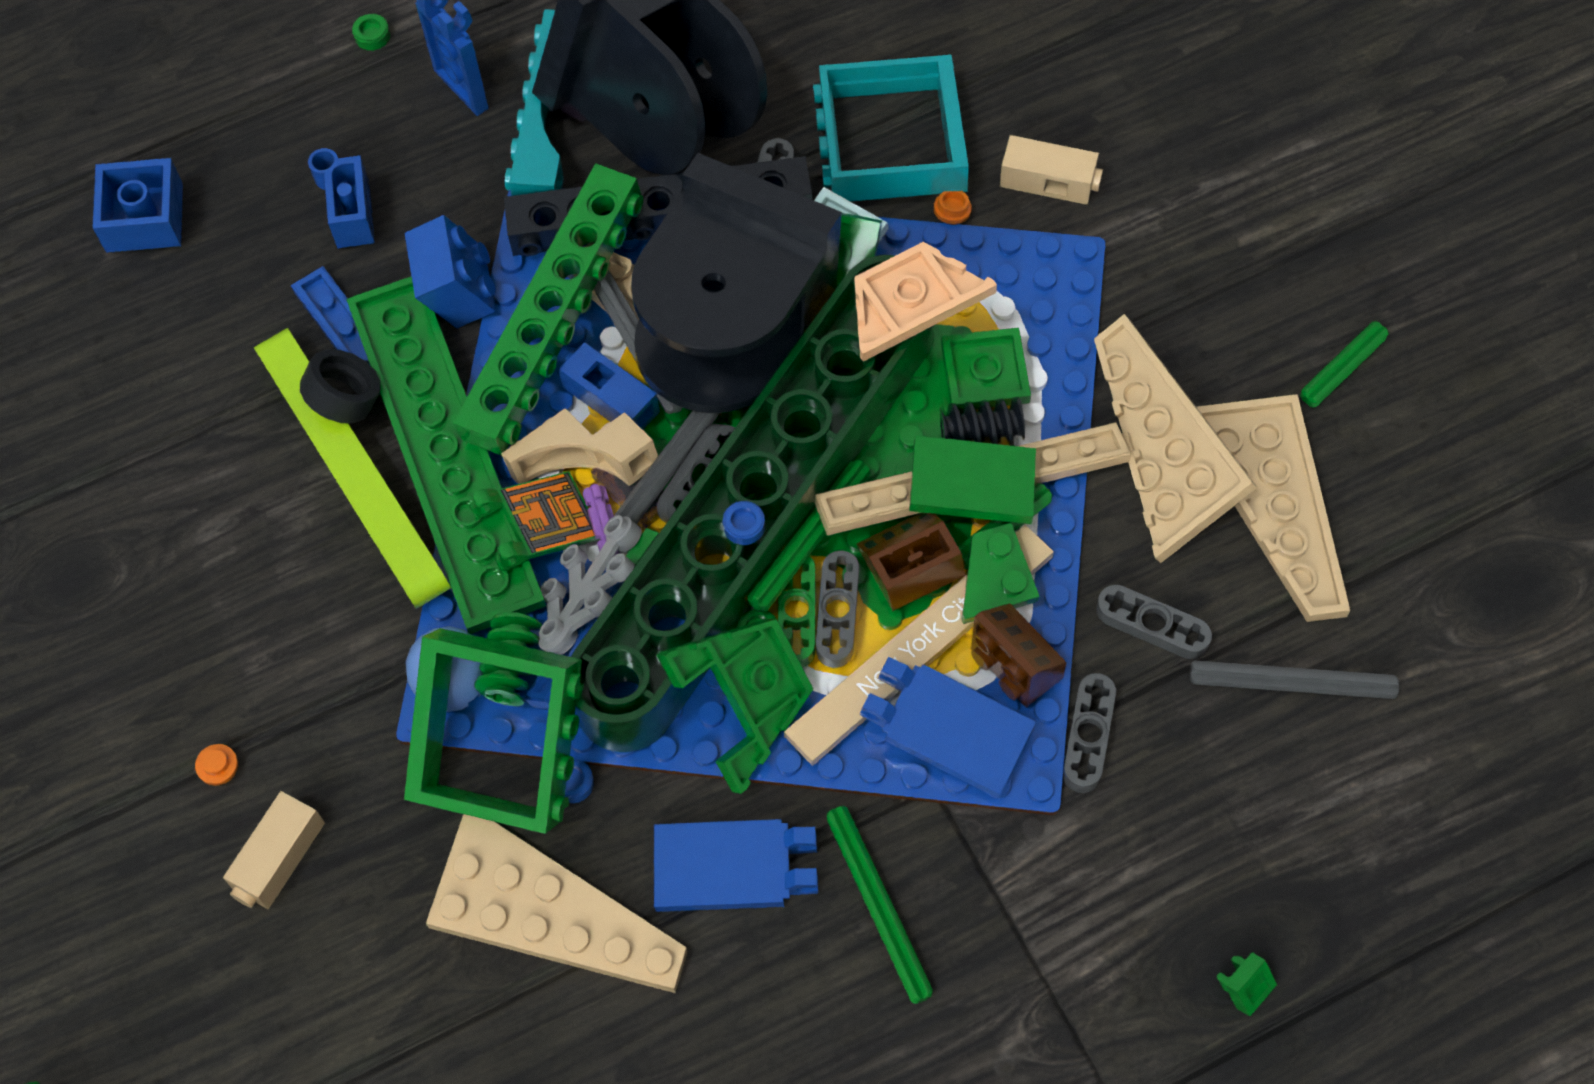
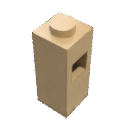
M1010 135L1001 168L1000 187L1088 205L1091 190L1098 192L1103 169L1096 168L1099 153Z
M280 791L223 876V879L233 889L230 896L249 908H252L257 903L269 909L325 823L318 812Z

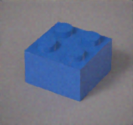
M171 158L96 164L93 230L106 253L181 246L183 182Z
M445 215L405 232L414 294L417 300L455 328L462 327L496 312L493 298L496 294V289L489 276L487 265L490 262V256L483 243L474 240L466 233L462 226H457Z

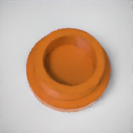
M943 191L934 202V213L944 223L960 224L970 217L972 206L968 196L963 191Z
M213 744L206 747L199 753L195 762V770L199 778L204 783L214 786L229 782L238 769L236 754L230 747L223 744Z

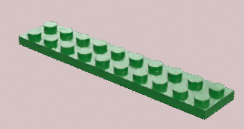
M412 276L347 298L348 306L370 366L376 371L380 379V393L468 633L473 634L491 627V619L499 613L516 612L527 614L546 607L544 597L529 560L508 570H501L495 560L496 555L500 554L498 548L502 543L509 541L518 542L502 507L479 518L475 517L470 509V503L474 502L473 493L480 489L498 490L502 488L488 451L461 440L453 424L467 396L434 311L415 298Z

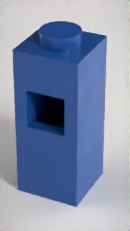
M584 342L576 352H570L563 359L559 368L563 388L608 421H613L625 412L644 430L660 412L656 392Z

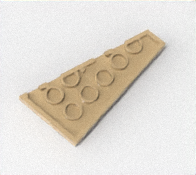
M1124 314L1095 337L1094 341L1105 380L1109 383L1114 413L1119 419L1122 430L1121 434L1131 453L1128 463L1135 488L1140 494L1145 524L1150 530L1154 544L1152 545L1156 560L1162 563L1257 489V486L1132 321Z

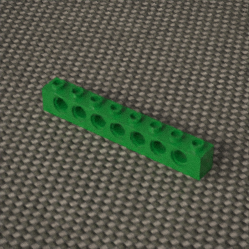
M595 163L453 422L461 440L499 455L506 451L509 445H514L517 442L521 433L523 419L528 411L531 412L536 407L540 395L539 390L544 380L553 375L557 366L558 354L563 345H568L572 340L575 323L581 312L585 313L588 310L592 301L593 289L598 280L602 281L605 278L609 269V260L614 250L619 249L623 245L628 224L632 217L639 215L642 209L643 196L641 195L637 178ZM612 211L611 213H609V214H607V215H603V216L600 215V214H602L603 212ZM587 243H594L592 246L582 247ZM571 274H578L572 279H565ZM561 306L556 311L547 312L551 307ZM543 338V340L537 344H529L534 339ZM525 371L522 376L511 378L514 373ZM500 404H508L501 411H493Z

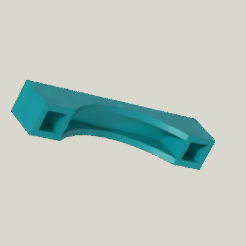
M544 9L542 23L535 26L534 42L537 48L536 52H530L529 73L531 77L530 80H525L523 85L525 107L524 109H519L517 114V130L520 132L518 138L512 139L511 159L513 166L512 168H507L505 173V189L511 191L512 196L559 190L563 187L564 177L560 155L551 145L545 132L546 117L549 109L532 93L555 10Z

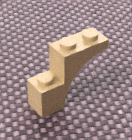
M566 408L547 419L541 426L501 454L511 477L518 484L528 482L537 476L554 470L582 467L610 473L630 486L645 475L658 457L653 440L625 412L613 421L606 423L598 432L592 435Z

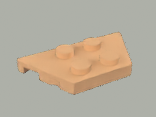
M925 242L855 276L854 286L860 358L864 362L995 294L997 290L996 282L989 277L984 281L966 271L965 264L954 258L943 256L940 250Z

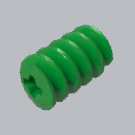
M516 612L499 613L491 619L490 625L492 630L487 634V639L524 647L539 644L540 637L530 632L531 630L541 629L542 624L538 620ZM480 663L479 668L483 675L476 678L474 686L481 695L488 700L503 705L516 707L524 705L525 699L516 694L515 691H526L528 689V682L519 678V676H529L531 674Z

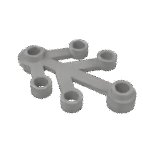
M617 515L607 522L604 528L607 541L586 574L585 563L588 555L576 544L570 545L561 554L560 563L569 570L570 599L563 609L562 599L566 594V587L555 578L548 579L540 587L544 600L547 603L548 618L539 631L540 640L538 643L542 650L560 655L566 653L577 639V629L595 617H599L611 601L612 597L605 590L617 582L625 581L634 569V563L622 553L632 549L637 544L642 530L629 517Z

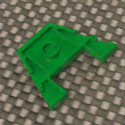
M767 618L667 649L657 654L670 681L676 688H684L707 669L711 668L747 735L715 761L733 793L742 794L746 791L751 783L748 780L758 764H764L771 753L770 746L780 731L787 730L814 689L777 619Z

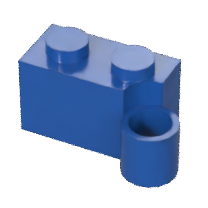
M328 148L314 151L308 159V165L315 184L326 192L328 225L337 248L375 243L370 184L361 155L338 158L337 154Z

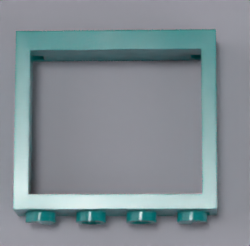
M952 55L819 65L820 84H813L814 103L822 104V108L816 109L817 131H825V136L819 137L820 158L828 159V165H822L823 186L825 188L831 187L832 192L848 201L941 194L943 191L968 192L969 165ZM938 90L948 158L947 163L841 171L833 98Z

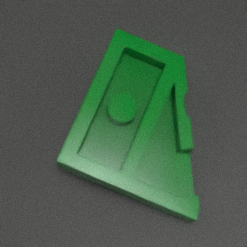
M1012 523L972 535L964 606L961 616L963 624L973 622L974 617L981 611L1009 603L1016 609L1038 602L1040 596Z

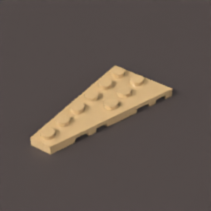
M1298 394L1198 406L1197 409L1257 486V489L1237 503L1235 507L1305 620L1311 622L1347 617L1350 607Z
M463 814L426 922L428 928L676 993L687 955V948L496 822Z

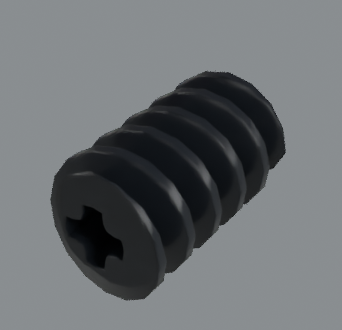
M1019 397L1012 398L1009 409L1003 398L996 400L993 411L987 400L980 402L978 412H976L971 401L965 402L962 414H960L955 403L949 404L946 415H944L940 407L942 438L985 443L986 439H990L992 444H1000L1001 438L1005 437L1010 446H1015L1017 436H1022L1023 440L1025 439L1024 415Z

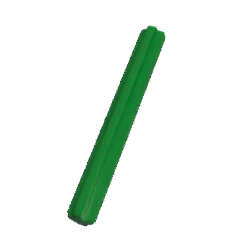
M860 459L851 461L829 491L864 483L870 476V468ZM817 508L812 511L748 595V604L757 612L761 613L769 610L826 534Z
M846 806L836 807L827 813V822L911 1002L917 1004L926 1001L933 993L929 980Z

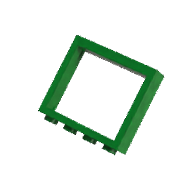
M442 628L423 636L404 800L544 834L562 822L564 809L569 806V799L565 796L566 782L570 779L574 768V758L570 756L571 742L576 737L579 728V716L575 715L576 706L574 699H578L581 696L584 683H580L582 659ZM453 657L552 679L536 807L438 784Z

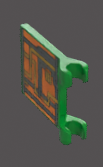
M569 471L498 490L480 489L473 493L474 502L470 503V509L474 516L478 518L483 517L502 507L518 542H505L499 546L498 551L500 554L496 555L495 560L501 570L511 569L532 558L565 550L573 544L579 546L600 540L595 538L587 511L588 507Z

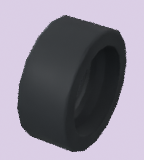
M326 349L316 353L309 361L300 380V393L305 403L324 418L339 423H355L365 419L371 411L380 393V379L376 371L358 356L342 350ZM323 378L339 380L350 386L357 395L340 392L331 387Z

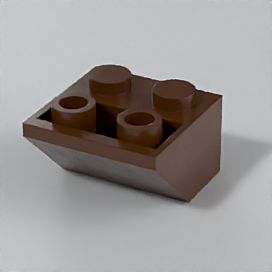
M918 513L857 543V548L892 611L966 576L962 553L946 525L936 514Z
M1010 603L981 611L974 617L971 655L983 670L987 671L990 669L998 677L1001 689L1011 700L1015 701L1018 699L1027 708L1063 679L1067 662Z

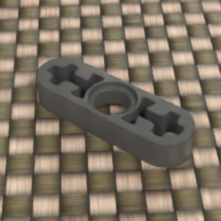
M712 424L703 431L658 500L657 512L663 522L667 523L676 511V508L673 506L674 501L682 502L689 493L688 491L694 486L695 483L692 479L694 468L698 464H703L707 468L720 450L718 449L720 443L716 440L718 435L724 436L722 441L725 443L735 427L724 424ZM705 454H712L710 458L705 457Z
M834 551L824 559L822 565L816 654L822 664L831 668L846 665L852 658L854 648L859 563L856 557L847 551ZM838 565H845L847 571L844 574V589L836 588L835 571ZM834 600H842L848 604L850 609L845 616L835 618L827 613V605ZM832 629L840 630L839 644L841 648H839L838 654H830V649L827 647L831 644Z
M1121 585L1108 586L1099 595L1096 612L1099 619L1106 625L1185 659H1198L1207 652L1212 633L1208 624L1203 620ZM1119 599L1122 601L1121 608L1116 613L1109 610V603ZM1134 606H1137L1139 609L1135 621L1132 622L1129 620L1130 615L1133 613ZM1149 613L1158 614L1164 619L1165 626L1161 630L1151 631L1143 625L1142 618ZM1174 622L1177 623L1178 626L1176 631L1174 632L1172 639L1167 636L1169 635L1172 624ZM1191 631L1198 634V641H1195L1193 646L1185 643L1186 636Z
M1099 673L1087 675L1079 684L1064 763V782L1071 790L1078 793H1087L1094 790L1098 786L1103 772L1116 697V687L1108 676ZM1093 687L1101 688V695H1103L1100 699L1097 713L1089 711L1092 699L1089 693L1092 692ZM1091 723L1100 729L1102 736L1096 742H1086L1079 737L1078 728L1083 724ZM1082 753L1090 754L1087 770L1090 773H1094L1088 774L1086 780L1078 779V772L1075 771L1079 767Z

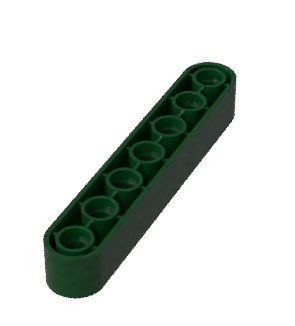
M896 255L870 257L850 269L573 652L571 657L582 659L580 683H584L581 696L578 699H574L575 713L579 716V725L583 732L598 746L615 752L637 751L653 744L666 732L709 669L684 688H676L670 681L657 654L667 649L737 628L741 616L752 608L747 601L748 595L816 508L814 503L815 495L828 492L848 464L856 459L927 357L932 346L934 325L864 362L860 358L854 277ZM850 373V374H854V375H851V376H838L837 374ZM798 432H809L814 434L812 436L804 438L791 436L792 434ZM758 492H765L773 495L764 500H750L745 498L750 494ZM739 501H749L756 504L763 511L765 518L763 535L758 541L749 545L733 543L724 533L723 515L730 505ZM712 554H723L730 557L728 560L715 565L699 562L702 558ZM668 617H677L685 620L681 626L673 630L660 631L652 628L656 622ZM632 682L638 685V689L634 693L624 698H609L605 695V692L617 683Z

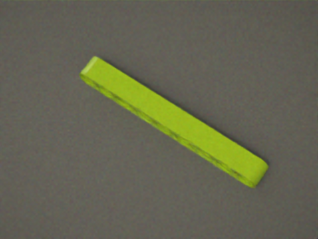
M286 328L255 346V351L414 607L418 609L451 589L441 569L349 424L326 419L314 412L305 403L300 393V380L309 361L289 329Z

